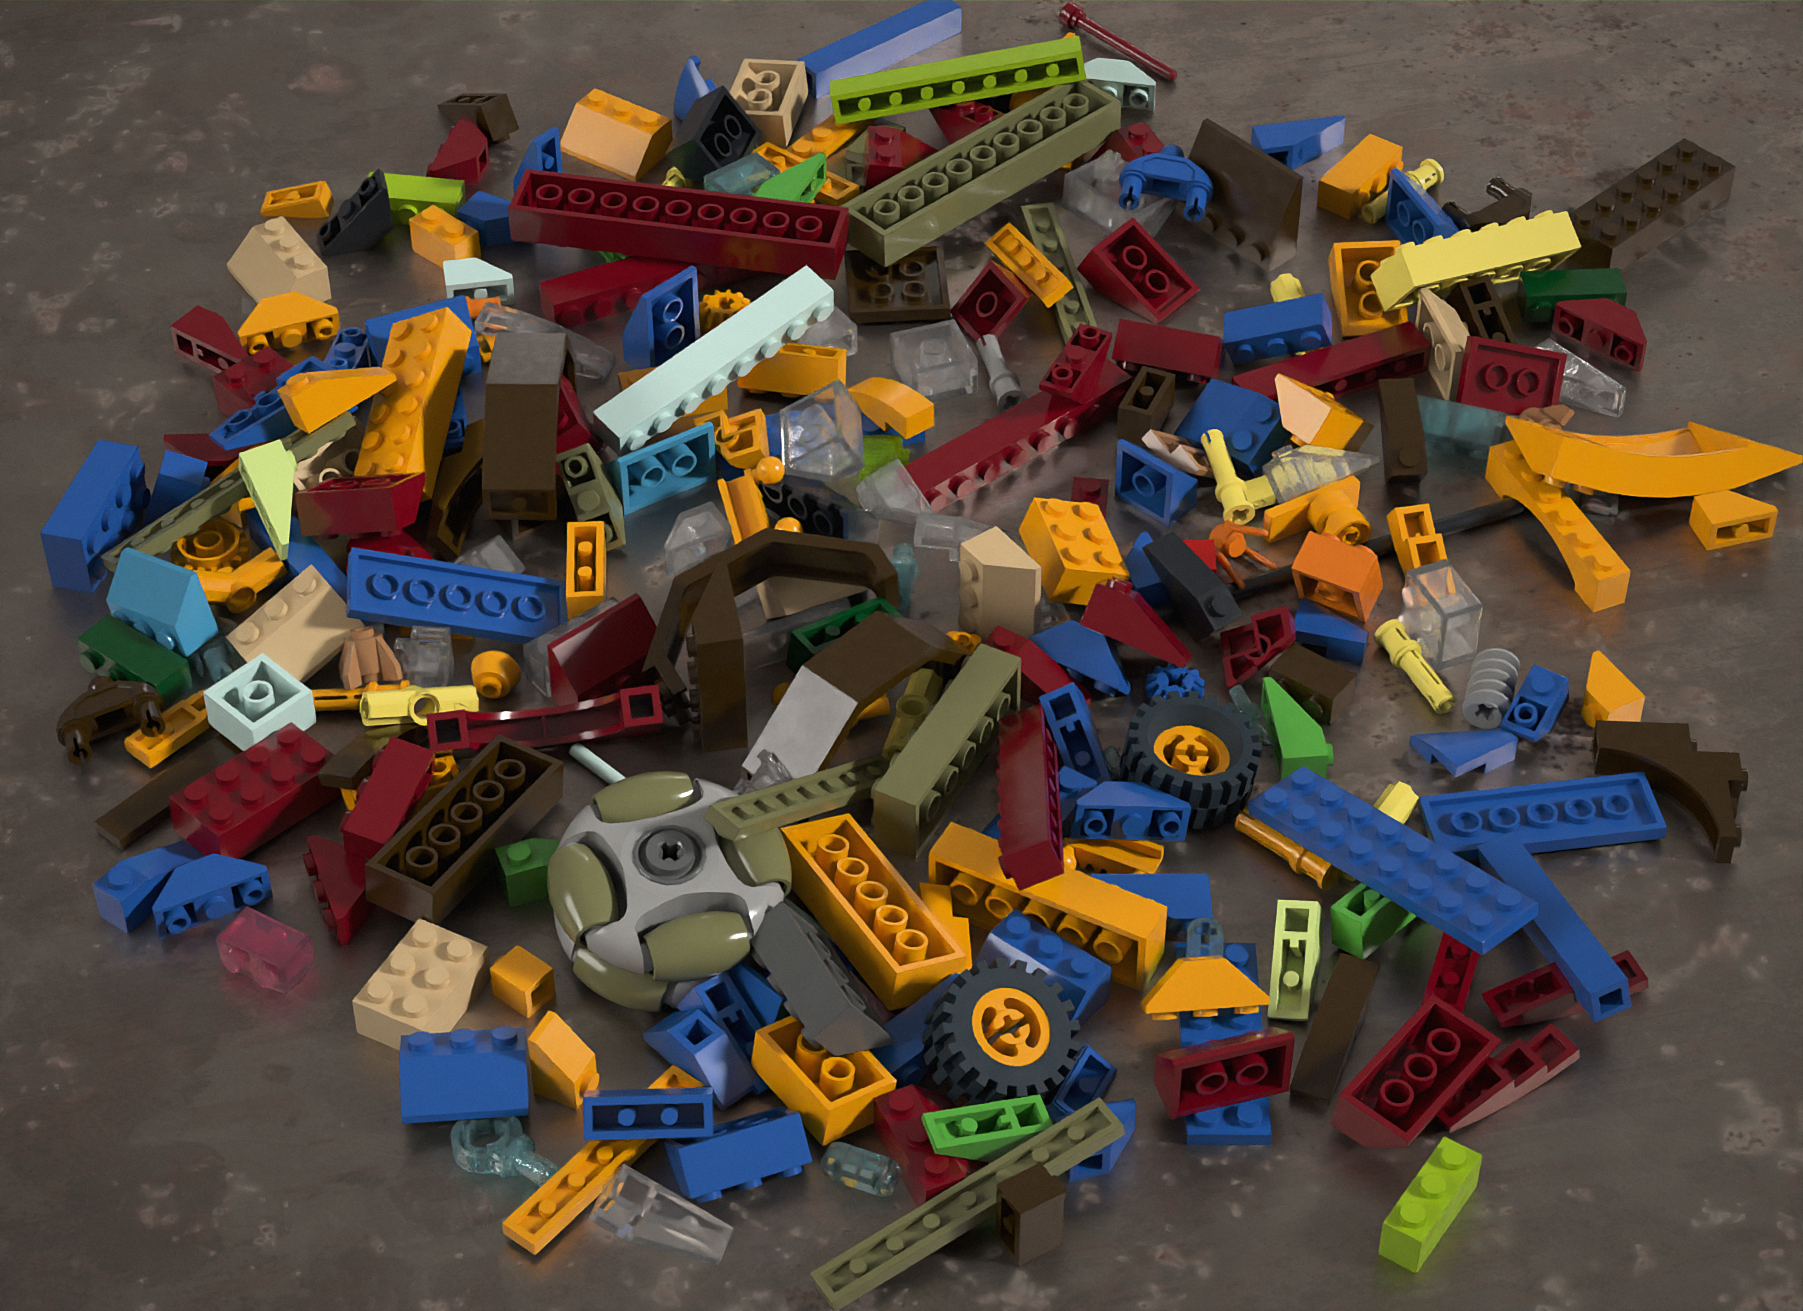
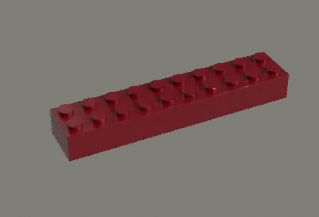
M533 169L525 170L508 207L511 240L785 275H793L807 265L821 279L830 280L836 279L849 241V208Z

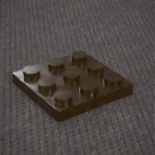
M942 246L920 247L887 267H883L859 250H845L844 266L850 323L950 319V302Z

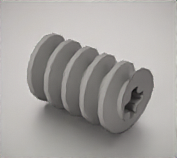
M1490 648L1479 652L1474 657L1462 706L1464 718L1470 724L1482 729H1497L1513 702L1520 662L1512 652L1500 648Z

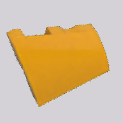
M761 408L731 418H727L724 410H720L693 419L696 427L709 421L714 425L715 449L732 466L753 470L762 458L769 456L766 417Z

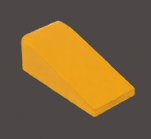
M323 180L268 191L260 213L262 216L326 218L330 215L334 197L326 181Z

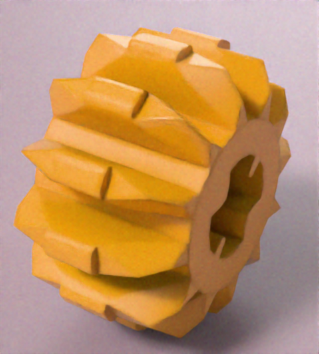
M730 289L722 293L715 290L714 295H704L703 301L699 302L700 333L707 334L751 304L750 299L744 298L742 292L733 294Z

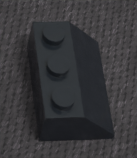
M724 85L694 101L665 154L670 159L672 165L685 178L729 190L734 187L762 132Z

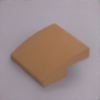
M1152 429L1142 438V441L1157 456L1170 465L1188 473L1215 479L1205 450L1193 448L1186 438Z

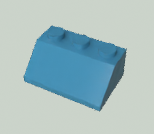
M710 421L604 464L614 482L623 507V515L626 516L716 479L714 425Z
M129 547L122 550L106 599L112 614L111 616L169 650L185 657L220 633L197 572Z

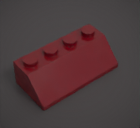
M1432 994L1338 1095L1330 1124L1366 1148H1407L1501 1043V1039Z

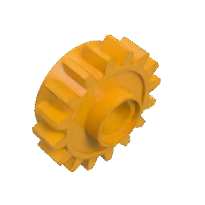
M209 519L201 524V529L196 533L183 536L172 543V551L170 552L171 563L189 570L216 572L223 567L229 566L237 569L250 560L249 554H251L249 538H246L245 531L243 529L237 530L235 523H229L221 519Z

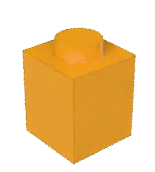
M519 945L515 946L506 955L500 956L493 966L489 968L492 994L526 1018L532 1016L556 995L553 968Z

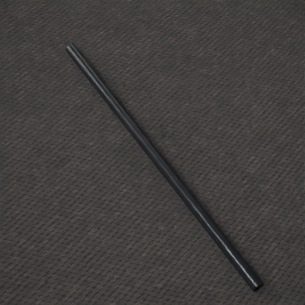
M1508 498L1433 521L1435 533H1441L1442 537L1520 514L1523 512L1524 507L1516 499ZM1391 534L1356 544L1368 547L1377 557L1395 552ZM1293 564L1241 579L1246 586L1243 590L1239 589L1234 582L1227 583L1226 586L1234 600L1290 584L1295 582L1291 570ZM1172 600L1151 606L1164 622L1181 617Z

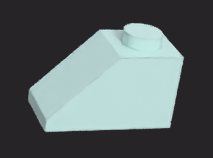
M476 257L443 261L447 299L460 295L464 297L469 296L470 299L495 298L499 296L501 306L515 305L512 274Z

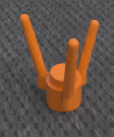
M1228 519L1224 524H1219L1211 531L1209 540H1214L1216 559L1238 588L1243 590L1246 587L1244 582L1226 557L1233 558L1244 554L1270 570L1279 567L1269 561V559L1246 547L1243 534L1267 537V530L1235 524Z

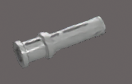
M988 334L983 336L986 342L985 346L980 338L978 339L977 349L991 377L989 388L992 394L997 397V406L1000 412L1003 413L1025 401L1027 396L1024 390L1019 388L1020 380L1017 374L1009 370L998 345L997 338L994 335Z

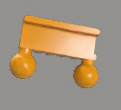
M774 456L762 458L755 469L751 470L748 468L744 470L745 475L729 482H726L723 478L717 480L735 544L765 528H771L769 524L770 519L765 511L767 509L762 500L763 495L758 486L759 482L773 485L783 478L785 472L784 465L780 459ZM792 517L782 518L774 528L803 533L801 523Z
M1071 837L1063 839L1064 866L1073 870L1076 868L1077 859L1081 868L1084 869L1087 864H1091L1094 872L1097 874L1102 869H1105L1108 874H1154L1163 860L1164 846L1147 840L1071 839Z

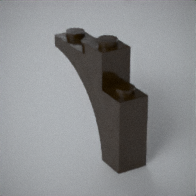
M484 418L466 425L461 452L441 460L432 499H430L432 500L426 541L447 561L459 557L465 534L475 514L483 504Z
M1596 720L1591 744L1594 774L1609 776L1644 772L1652 790L1673 801L1699 826L1708 840L1715 863L1731 864L1734 848H1740L1742 840L1741 825L1735 824L1734 819L1737 815L1741 791L1746 792L1748 787V771L1746 768H1741L1739 753L1697 751V741L1690 738L1688 723Z

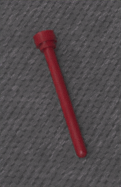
M1068 2L1060 11L1059 22L1067 28L1083 29L1169 81H1174L1177 78V71L1088 19L1084 9L1077 4Z

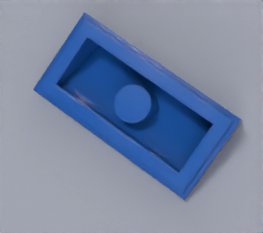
M1087 1044L1081 1047L1079 1052L1072 1058V1060L1076 1061L1072 1070L1043 1101L1052 1120L1068 1112L1077 1111L1098 1097L1102 1098L1118 1069Z

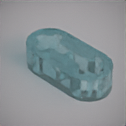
M1204 917L1195 919L1189 924L1186 938V958L1214 955L1223 957L1224 931L1219 922ZM1202 935L1208 936L1209 945H1201Z
M842 1142L831 1143L820 1161V1169L829 1179L882 1197L893 1194L902 1176L901 1168L892 1159Z

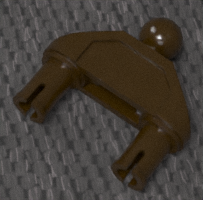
M1496 176V178H1492L1489 181L1486 193L1497 199V202L1478 212L1472 213L1467 212L1454 201H1449V203H1445L1442 207L1443 212L1452 219L1460 231L1470 229L1472 233L1492 223H1498L1499 226L1506 225L1509 221L1524 216L1526 220H1529L1532 193L1525 188H1514L1501 177Z
M105 675L92 679L88 685L87 692L82 693L61 714L57 722V737L59 742L66 747L69 761L76 765H82L80 755L83 754L85 762H89L93 755L89 744L90 741L140 723L141 732L147 737H155L153 727H156L159 735L162 734L166 727L161 714L164 709L163 697L158 690L146 683L114 681L111 677Z

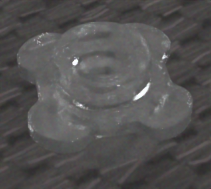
M1107 150L1095 163L1094 179L1099 180L1101 178V181L1105 183L1115 182L1124 168L1121 154L1118 152L1113 154L1111 150Z

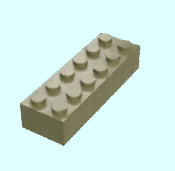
M980 643L972 656H966L954 680L950 679L947 682L940 700L937 704L932 703L921 726L919 728L915 727L911 731L907 745L902 752L895 753L888 771L883 778L878 777L873 784L871 799H874V812L871 818V825L874 826L875 844L911 858H917L996 746L995 736L999 735V720L1020 711V657Z

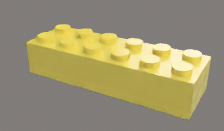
M1548 210L1529 220H1526L1523 216L1515 218L1503 226H1499L1498 223H1492L1482 227L1477 232L1471 233L1470 229H1465L1453 234L1451 238L1443 239L1442 235H1439L1416 246L1414 242L1402 244L1395 249L1396 253L1393 256L1380 262L1381 266L1370 276L1383 310L1387 312L1418 304L1419 293L1422 288L1429 289L1442 299L1450 294L1458 282L1487 274L1492 285L1497 286L1518 281L1520 271L1553 270L1579 250L1581 245L1568 212L1564 211L1553 214L1552 210Z

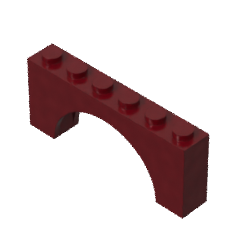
M658 685L620 689L616 693L601 698L547 708L490 713L469 712L463 709L426 714L430 749L435 751V759L452 754L454 760L475 758L498 734L538 750L569 746L575 743L584 744L660 734L663 725Z

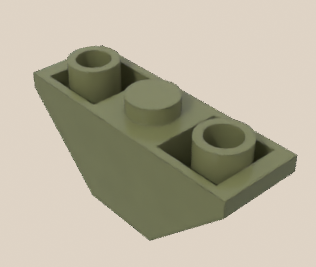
M587 443L557 454L556 461L578 521H604L606 551L625 545L622 504L611 474L591 445Z

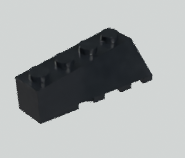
M779 454L774 456L781 460L785 472L783 478L776 484L768 485L759 482L758 487L763 495L762 500L767 509L765 510L766 513L778 521L785 517L795 518L801 523L803 533L879 544V520L873 514L864 511L847 497L838 494L821 480L812 477L800 469L795 463H791Z

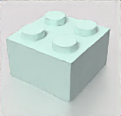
M264 653L203 692L209 724L243 751L290 722L303 731L317 723L312 690Z

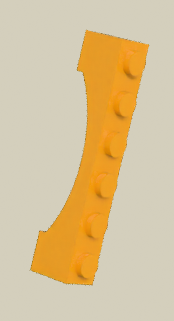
M1515 439L1490 446L1485 479L1502 500L1511 497L1527 507L1543 524L1568 565L1575 582L1574 590L1590 610L1596 612L1625 603L1630 569L1563 488L1543 482L1545 475L1531 470Z

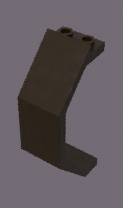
M496 333L485 391L482 467L484 520H556L557 518L556 458L558 405L562 374L570 381L577 395V355L567 333Z
M765 528L674 577L641 672L644 686L658 685L663 712L668 718L674 716L680 727L691 721L692 714L688 710L691 707L690 701L684 693L687 691V687L675 670V665L692 623L691 618L718 561L726 560L734 597L769 578L782 576L864 586L872 590L876 597L883 596L895 609L901 607L898 572L880 545L876 543Z
M876 610L801 666L742 764L743 793L747 794L825 770L860 713L921 666L934 670L939 677L943 678V687H945L950 679L954 680L966 656H972L974 652L930 624ZM809 818L790 823L789 825L809 822Z

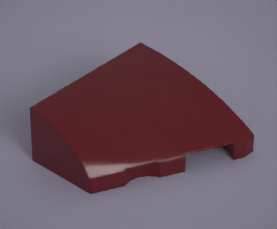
M1286 605L1251 615L1252 623L1220 632L1224 653L1222 663L1229 691L1237 689L1296 640L1294 617Z

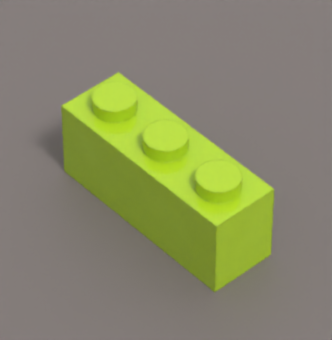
M369 172L368 177H371L374 172ZM384 173L389 194L392 224L409 225V219L431 205H435L458 219L457 211L467 202L464 180Z
M1444 1136L1384 1220L1378 1254L1417 1274L1477 1187L1482 1155Z

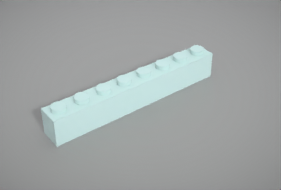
M806 265L593 411L594 432L619 457L625 456L631 451L639 450L647 440L657 433H662L669 429L672 423L684 414L692 413L698 408L700 403L712 395L721 393L729 383L739 376L747 375L756 364L765 358L773 357L782 346L791 340L800 338L815 323L826 320L834 311V290Z

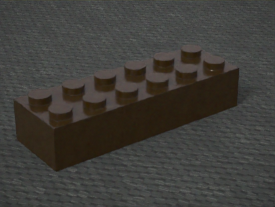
M1685 138L1568 214L1581 245V248L1569 258L1587 269L1620 268V271H1622L1730 198L1736 166L1699 147L1694 142L1688 141Z
M498 734L365 864L366 900L411 921L417 922L420 918L438 925L497 865L495 848L519 842L563 797L564 762Z

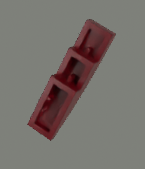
M1629 950L1611 957L1628 978L1630 995L1649 988L1648 977ZM1555 962L1482 993V999L1500 1027L1538 1023L1585 1011L1575 998L1573 988Z
M1552 1023L1525 1043L1518 1038L1493 1058L1489 1056L1439 1111L1435 1118L1450 1133L1481 1120L1515 1102L1580 1058L1579 1048Z

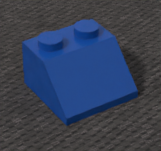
M1124 439L1117 442L1115 496L1167 527L1173 525L1196 507L1198 480L1170 465L1138 445Z

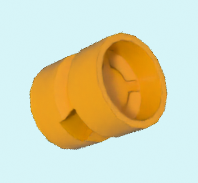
M1340 489L1323 492L1311 502L1307 510L1309 523L1320 535L1322 532L1330 533L1338 537L1342 543L1351 546L1366 542L1371 536L1372 528L1369 522L1356 509L1355 504L1348 495Z

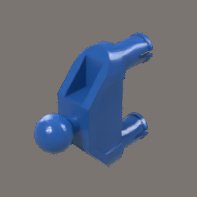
M1175 144L1164 146L1160 153H1153L1132 160L1124 166L1119 175V184L1122 189L1118 203L1125 210L1128 201H1131L1129 210L1136 209L1139 206L1142 193L1186 201L1183 211L1184 217L1191 221L1192 213L1195 212L1194 222H1198L1204 218L1206 203L1213 196V184L1209 176L1191 160L1185 158L1184 151Z

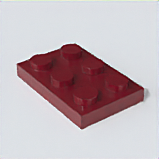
M1467 336L1455 405L1519 416L1528 408L1556 406L1559 402L1567 354L1476 336Z

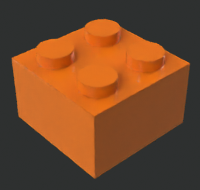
M1309 531L1291 567L1300 599L1302 597L1308 598L1324 608L1365 623L1383 588L1378 557L1371 549L1363 545H1355L1353 547L1342 543L1338 537L1326 532H1322L1320 535Z

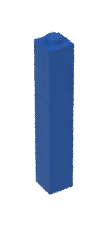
M927 0L797 59V61L805 62L808 93L815 99H818L830 93V81L875 73L961 33V6L952 0Z
M256 507L246 510L250 538L262 552L269 547L276 552ZM291 513L288 559L282 560L288 573L283 575V577L290 583L312 564L347 604L346 575L312 536H302L300 522ZM361 620L365 626H372L374 631L382 632L383 639L386 642L383 623Z
M1513 831L1477 846L1481 870L1538 903V916L1522 928L1549 964L1553 962L1557 964L1573 988L1575 998L1593 1022L1596 1023L1630 1008L1631 1000L1628 978Z

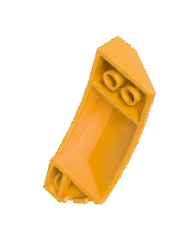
M1507 416L1505 421L1531 470L1545 475L1543 482L1562 488L1565 487L1566 482L1573 483V490L1589 495H1594L1595 489L1636 497L1670 498L1703 495L1734 489L1803 463V455L1691 421L1688 422L1687 428L1628 436L1590 435L1563 431Z

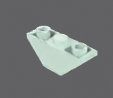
M1096 58L1084 63L1086 81L1121 101V108L1154 111L1156 82L1133 63L1126 60Z

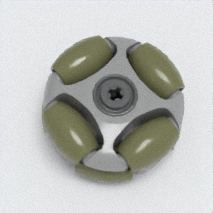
M658 771L630 776L612 783L592 796V806L588 804L574 818L562 836L557 851L550 857L548 863L547 885L549 901L554 909L558 938L568 958L574 964V974L591 990L607 1000L635 1010L661 1013L669 1005L672 1009H678L677 1005L694 987L742 961L761 974L763 967L751 955L750 948L754 947L749 940L755 936L764 916L780 901L785 903L784 897L790 892L792 882L790 857L779 828L777 827L734 842L723 838L716 832L715 827L704 819L709 805L740 795L710 781L695 778L691 782L689 776L681 772Z

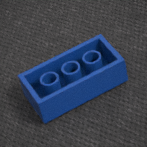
M98 439L40 532L53 587L93 594L99 582L106 578L108 569L105 568L100 556L125 541L128 534L134 531L138 517L143 509H147L151 498V493L146 486L144 476L145 464L141 462L138 446Z

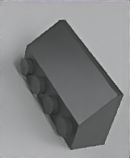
M780 901L764 916L755 936L749 940L754 947L750 953L765 970L768 969L771 973L767 977L771 986L780 995L786 996L787 1001L784 1003L787 1011L798 1022L802 1021L805 1027L801 1030V1033L814 1048L818 1049L820 1046H823L835 1056L890 1045L894 1038L826 936Z

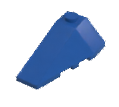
M312 355L277 377L275 380L278 385L269 393L261 391L253 397L256 402L254 406L250 409L235 412L209 434L211 441L227 451L288 436L299 428L294 426L277 390L286 385V381L296 374L336 369ZM355 405L347 411L352 413L356 411L358 407L357 405Z

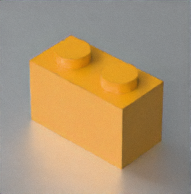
M431 205L409 219L413 251L443 269V261L475 257L481 260L478 231L435 205Z

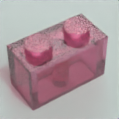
M248 906L216 937L221 962L228 970L234 973L240 972L256 980L262 987L267 989L273 988L285 995L315 964L310 936Z

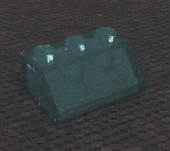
M1417 395L1425 442L1435 444L1434 450L1454 454L1456 448L1469 451L1468 457L1488 461L1490 446L1503 443L1508 428L1505 423L1506 413Z

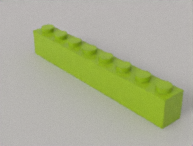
M1079 36L832 80L830 81V98L836 125L1087 79Z

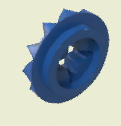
M1169 662L1166 668L1155 666L1153 673L1147 674L1145 693L1149 700L1156 695H1160L1165 701L1170 691H1178L1180 697H1187L1188 690L1199 691V699H1202L1204 696L1205 680L1199 677L1198 670L1196 669L1188 670L1186 666L1184 668L1174 667ZM1168 683H1182V687H1178L1177 685L1168 686Z

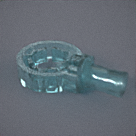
M899 543L892 549L893 555L890 560L898 572L901 607L896 610L904 618H910L911 593H914V581H917L920 575L919 563L914 560L915 551L913 547L907 543Z
M214 617L220 633L209 641L213 639L219 640L208 645H202L187 657L180 655L188 660L189 669L197 671L198 675L202 678L206 677L203 668L206 667L214 685L234 672L229 661L230 658L235 667L240 664L239 652L226 638L238 626L232 620L223 617Z
M515 1116L458 1120L451 1130L450 1139L453 1158L461 1168L469 1172L479 1174L494 1172L503 1178L507 1177V1173L511 1178L521 1175L541 1187L559 1171L557 1164L535 1154L536 1144L534 1139L523 1134L522 1125ZM491 1129H495L496 1135L502 1136L499 1140L486 1144V1147L476 1148L471 1145L478 1136L490 1134Z

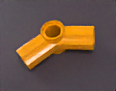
M271 547L237 569L229 566L223 567L216 572L192 570L197 572L208 604L226 606L235 614L248 610L254 603L257 592L288 573L285 565Z

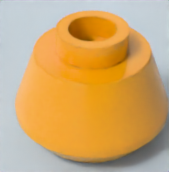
M497 650L486 651L477 655L472 661L471 673L474 687L484 697L491 699L502 698L521 679L519 665L513 657L505 652Z

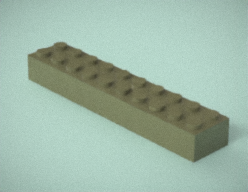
M1086 80L1055 86L841 205L840 207L849 208L848 244L883 267L889 266L1106 142L1116 129H1120L1121 101Z

